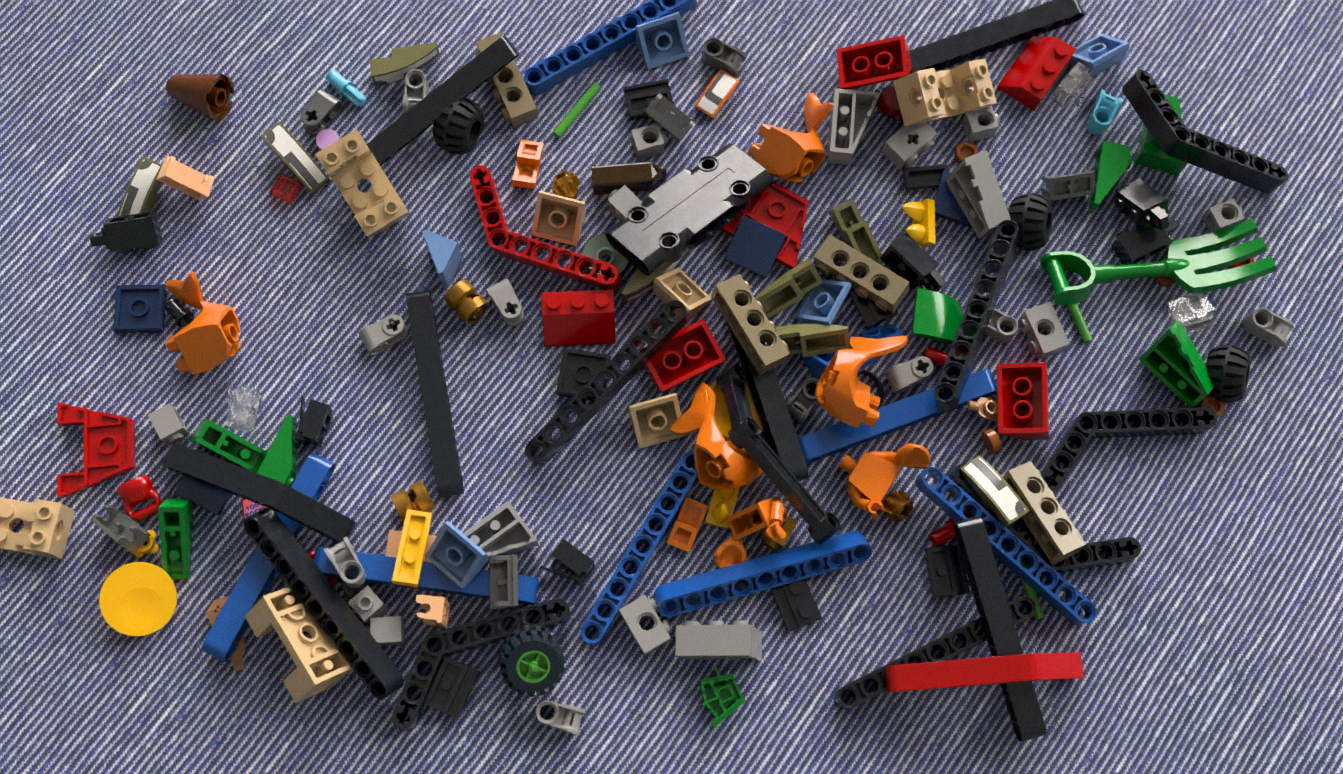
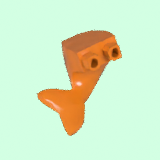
M808 93L804 105L807 133L793 132L769 124H762L758 134L765 139L762 145L753 143L748 153L771 175L790 182H802V177L807 176L809 173L813 174L827 155L817 133V127L828 116L834 104L830 102L821 104L816 94Z
M193 271L187 275L185 281L168 280L165 286L174 297L189 306L201 310V313L191 323L165 342L169 352L173 353L180 350L183 357L178 358L176 361V366L180 373L191 371L194 375L206 372L234 356L242 343H237L239 340L238 333L241 329L233 307L204 301L199 281Z
M907 336L880 339L850 337L851 349L838 350L816 385L815 397L820 406L836 419L858 428L861 423L873 427L879 418V412L876 410L879 407L880 398L870 394L871 387L858 379V370L871 358L880 357L902 349L908 342Z
M703 382L697 389L690 408L673 423L670 431L677 435H686L699 431L694 448V459L700 484L714 490H733L750 484L763 473V470L744 448L738 449L731 441L724 439L714 418L716 398L714 391Z

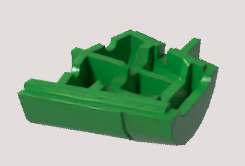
M716 666L713 668L716 678L711 677L700 680L704 702L701 706H705L716 718L710 724L712 728H715L745 702L733 674L720 675Z

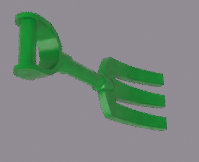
M1252 218L1216 232L1172 240L1166 253V259L1159 262L1093 266L1086 257L1072 251L1050 252L1040 259V265L1042 269L1047 270L1055 291L1053 300L1057 305L1080 303L1088 297L1093 284L1112 283L1114 280L1155 276L1172 277L1179 286L1193 294L1231 287L1278 270L1272 257L1269 256L1243 266L1212 272L1238 264L1268 251L1262 237L1237 246L1203 253L1232 244L1259 232ZM1063 270L1075 272L1082 277L1085 283L1069 287Z

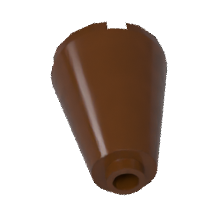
M223 74L172 75L166 83V90L170 97L209 119L222 120L229 114L233 102L230 101L231 94H234L235 89L229 76Z

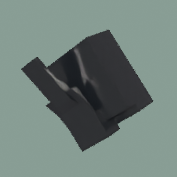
M302 396L299 413L300 424L294 439L304 445L309 443L321 447L334 416V411L330 405L310 399L306 412H304L305 398Z
M562 539L551 554L552 560L573 576L558 569L551 570L540 566V569L560 577H567L583 587L588 581V575L595 567V561L565 539Z

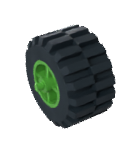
M528 625L524 626L525 631L520 632L519 628L514 630L513 637L509 634L505 638L506 644L502 643L500 647L499 662L505 683L509 684L511 690L514 691L517 688L518 694L524 696V693L528 692L529 697H535V692H539L540 696L544 695L545 689L548 688L551 691L555 688L554 682L559 683L561 681L560 674H564L565 657L555 635L551 636L550 631L546 628L544 631H541V627L536 625L534 629L530 630Z

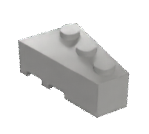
M834 89L831 103L834 105L830 112L827 163L850 165L874 112L880 93Z
M987 150L965 158L945 181L976 235L981 239L995 233L1000 222L1011 220Z
M509 501L463 533L487 554L488 562H490L492 556L512 555L539 546L538 540Z
M735 620L733 625H724V621H709V625H699L698 621H684V625H676L675 656L682 659H730L738 661V658H752L754 661H762V631L752 625H748V621Z

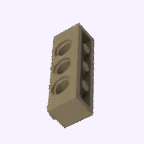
M502 32L477 41L478 51L474 52L475 56L502 37ZM513 60L490 78L487 83H492L494 86L492 93L496 102H501L503 106L501 112L505 122L510 121L512 128L538 119V113L516 62ZM503 79H508V80H510V81L507 82V83H502V82H500V81L503 80ZM512 98H517V99H519V100L516 101V102H510V101H509V100L512 99Z
M830 234L814 255V264L819 272L825 275L829 273L835 277L836 281L850 282L852 284L851 288L855 289L857 295L864 299L868 297L873 300L875 305L883 311L889 310L894 313L909 292V282ZM843 260L846 262V264L843 266H836L835 262ZM858 272L866 274L864 278H856L854 275ZM878 284L886 286V288L881 291L874 289V287Z
M739 274L717 284L711 297L759 375L783 364L790 355L788 346L778 336L774 323L768 320L760 301L756 300L753 296L749 283L744 281ZM735 301L741 302L744 306L738 305ZM748 321L754 322L756 326L750 325ZM760 341H765L768 346L762 345Z
M1031 461L1009 470L1003 476V479L1029 509V512L1022 516V519L1052 565L1075 555L1086 545L1081 534L1070 521L1068 514L1062 509L1054 493L1049 489L1039 470L1035 468Z

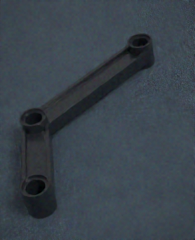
M735 364L716 379L717 386L724 393L732 427L728 431V437L738 449L744 448L809 525L808 531L813 540L818 544H822L841 531V524L834 514L823 511L760 436L761 429L752 417L745 384L749 381L748 376L742 367Z

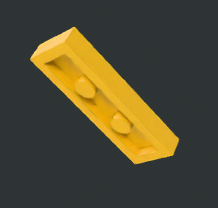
M407 509L392 584L418 587L432 513Z

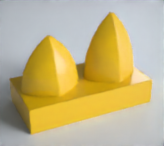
M927 198L920 202L904 204L902 206L903 210L912 218V225L906 229L907 234L923 249L936 244L935 200Z
M740 487L733 490L713 491L705 524L729 530L730 526L726 517L733 515Z

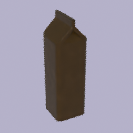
M653 162L591 166L593 194H610L613 190L620 189L624 185L631 192L654 190L661 181H666L667 169H661Z

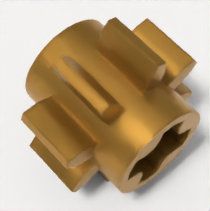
M564 170L553 177L555 184L551 186V189L555 195L571 199L579 193L577 186L581 182L574 172L569 174L567 170Z
M902 490L899 493L893 491L887 494L883 500V506L887 513L886 517L894 522L897 518L901 521L907 519L913 511V501L909 499L910 495Z

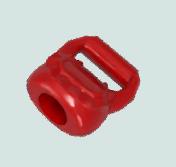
M147 475L139 476L118 486V494L123 500L125 513L134 521L138 522L158 513L161 498L153 488L152 481ZM150 498L155 501L150 506L134 513L132 512V506H136L138 503Z

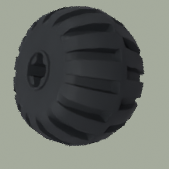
M464 97L458 102L450 103L451 108L444 107L440 112L442 115L433 124V138L441 149L451 154L459 155L470 152L476 145L484 128L482 109L477 103Z
M1026 193L1015 197L1010 204L1008 212L1011 220L1015 221L1019 227L1020 239L1018 248L1025 251H1033L1044 247L1049 241L1052 229L1053 209L1051 202L1044 196L1036 193ZM1010 231L1009 233L1011 234H1007V236L1014 234V232Z
M1232 344L1212 348L1207 358L1206 367L1208 368L1207 372L1212 379L1211 382L1214 388L1208 395L1216 397V400L1224 403L1240 401L1245 395L1250 372L1249 353L1241 347Z

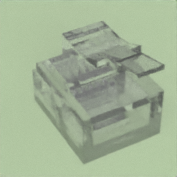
M1080 62L1074 66L1058 85L1051 97L1054 102L1066 109L1081 92L1082 95L1076 104L1077 110L1074 118L1077 116L1084 100L1085 91L1094 80L1091 74L1088 73L1089 69Z
M1203 292L1189 293L1166 303V311L1172 319L1170 326L1179 319L1187 334L1202 332L1201 329L1216 326L1214 322L1215 309Z
M228 383L229 414L225 426L229 430L239 431L241 429L253 432L263 399L262 394L257 388L237 384L234 397L232 398V385Z

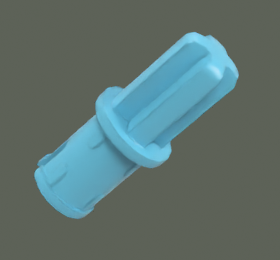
M335 69L326 75V81L339 91L340 96H345L356 107L364 105L366 97L353 86L352 81H347Z

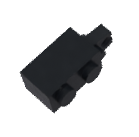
M1141 179L1116 189V208L1119 212L1127 215L1134 223H1137L1144 229L1154 226L1159 230H1164L1169 227L1168 199Z
M156 211L107 218L101 228V232L93 233L89 237L92 247L105 245L106 249H110L111 252L119 251L121 254L131 252L133 248L142 247L144 250L155 248L163 238Z
M1175 218L1168 221L1169 227L1164 230H1159L1154 226L1144 229L1137 224L1136 228L1131 231L1125 229L1116 235L1117 239L1111 246L1122 264H1136L1165 250L1172 242L1169 234L1176 231L1179 227Z
M906 232L893 241L880 257L895 274L909 282V287L912 290L922 285L928 290L938 292L946 284V281L935 270L939 263Z

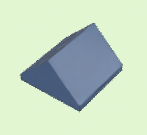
M679 12L636 26V44L648 70L690 56Z
M1101 33L1076 47L1070 63L1085 82L1121 62L1130 48V43Z
M424 230L422 233L443 289H448L462 261L458 242L429 230Z
M822 279V284L808 291L794 318L804 324H832L845 302L852 284L850 282Z
M449 521L444 523L425 555L430 562L462 589L469 584L489 561L487 554Z

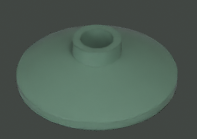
M605 234L597 235L590 239L582 252V255L600 261L606 256L610 257L611 259L607 263L614 265L618 269L619 274L625 270L628 264V260L609 244ZM592 267L585 268L588 273L593 270Z

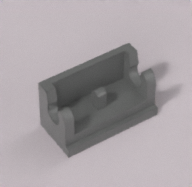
M660 92L643 112L678 142L682 141L695 124L692 119Z
M1082 170V173L1055 177L1042 176L1046 187L1041 188V194L1049 201L1095 194L1094 171Z
M105 505L104 508L109 512L108 517L102 518L100 515L94 514L90 520L114 541L132 554H135L151 534L122 510L118 511L111 505Z
M497 555L490 558V610L518 609V555Z

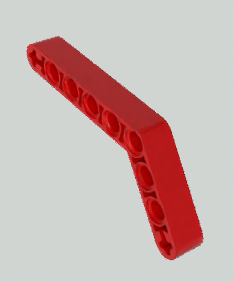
M478 165L471 170L470 180L489 245L497 255L603 290L613 289L615 291L620 287L622 282L621 276L614 265L509 231L497 185L491 172L483 165ZM481 178L484 179V182H485L486 186H482V184H481L482 179H481ZM493 197L491 202L484 203L486 198ZM499 218L496 224H490L492 219ZM499 239H505L502 245L496 246V242ZM527 246L524 252L517 253L519 247ZM542 253H549L546 259L539 260V256ZM564 260H571L567 267L560 266ZM584 268H593L589 274H582Z
M1081 652L1033 653L885 666L888 692L1084 678Z

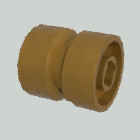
M464 279L456 283L446 293L444 301L452 310H458L457 315L466 325H469L482 317L489 308V303L481 294H475L476 289L468 280Z
M422 480L410 485L408 491L402 489L390 495L403 523L405 522L407 509L430 512L436 509Z

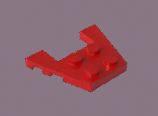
M773 181L771 186L759 195L751 198V206L748 209L738 211L737 216L720 231L733 237L743 216H747L786 234V242L775 261L792 269L797 264L809 201Z
M57 403V424L60 427L83 425L84 459L83 472L57 474V496L59 498H65L135 469V421L132 418L92 411L83 407H74L65 403Z

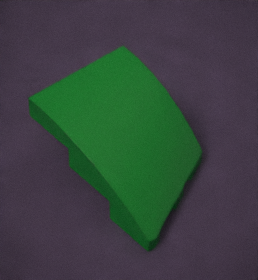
M917 288L911 336L931 338L933 342L952 345L964 314L960 302L935 291ZM968 333L965 336L971 337L973 333Z

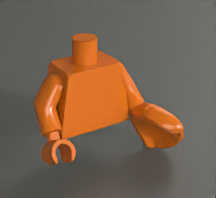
M908 443L899 448L897 452H864L859 462L846 454L838 467L851 474L845 486L853 505L867 513L870 512L872 518L877 520L879 516L875 511L882 510L885 512L881 500L901 470V466L926 469L931 458L928 450L923 445Z
M778 496L758 502L726 517L732 533L731 537L721 543L714 553L716 566L720 569L747 561V552L742 540L744 537L767 528L766 533L774 543L778 536L781 539L785 538L786 532L781 528L783 520L787 519L786 507Z

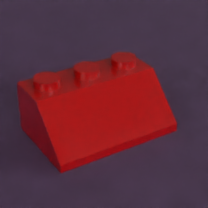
M905 35L837 49L840 89H853L897 80L909 75L912 69L910 49Z
M1032 36L996 88L1035 112L1070 62L1076 48L1058 37Z
M613 289L541 293L544 347L616 344Z
M702 319L681 329L644 366V369L650 380L663 393L725 362L726 358L705 320ZM647 347L640 349L639 353L645 352Z
M1047 363L997 364L998 435L1021 440H1049Z

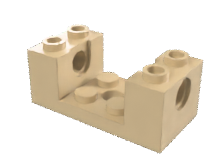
M986 59L969 61L952 69L935 72L934 68L920 70L893 81L905 126L963 115L966 112L983 109L997 103Z
M357 129L315 154L355 214L354 217L368 238L371 239L410 215ZM363 179L371 182V189L366 193L358 189V184Z
M0 498V549L62 559L75 511L58 502L37 499L36 503ZM18 520H23V529L18 533H14L13 524Z
M289 587L263 596L245 615L257 638L275 629L295 662L297 668L283 681L295 703L334 687L352 670ZM302 630L307 631L311 635V639L306 638Z

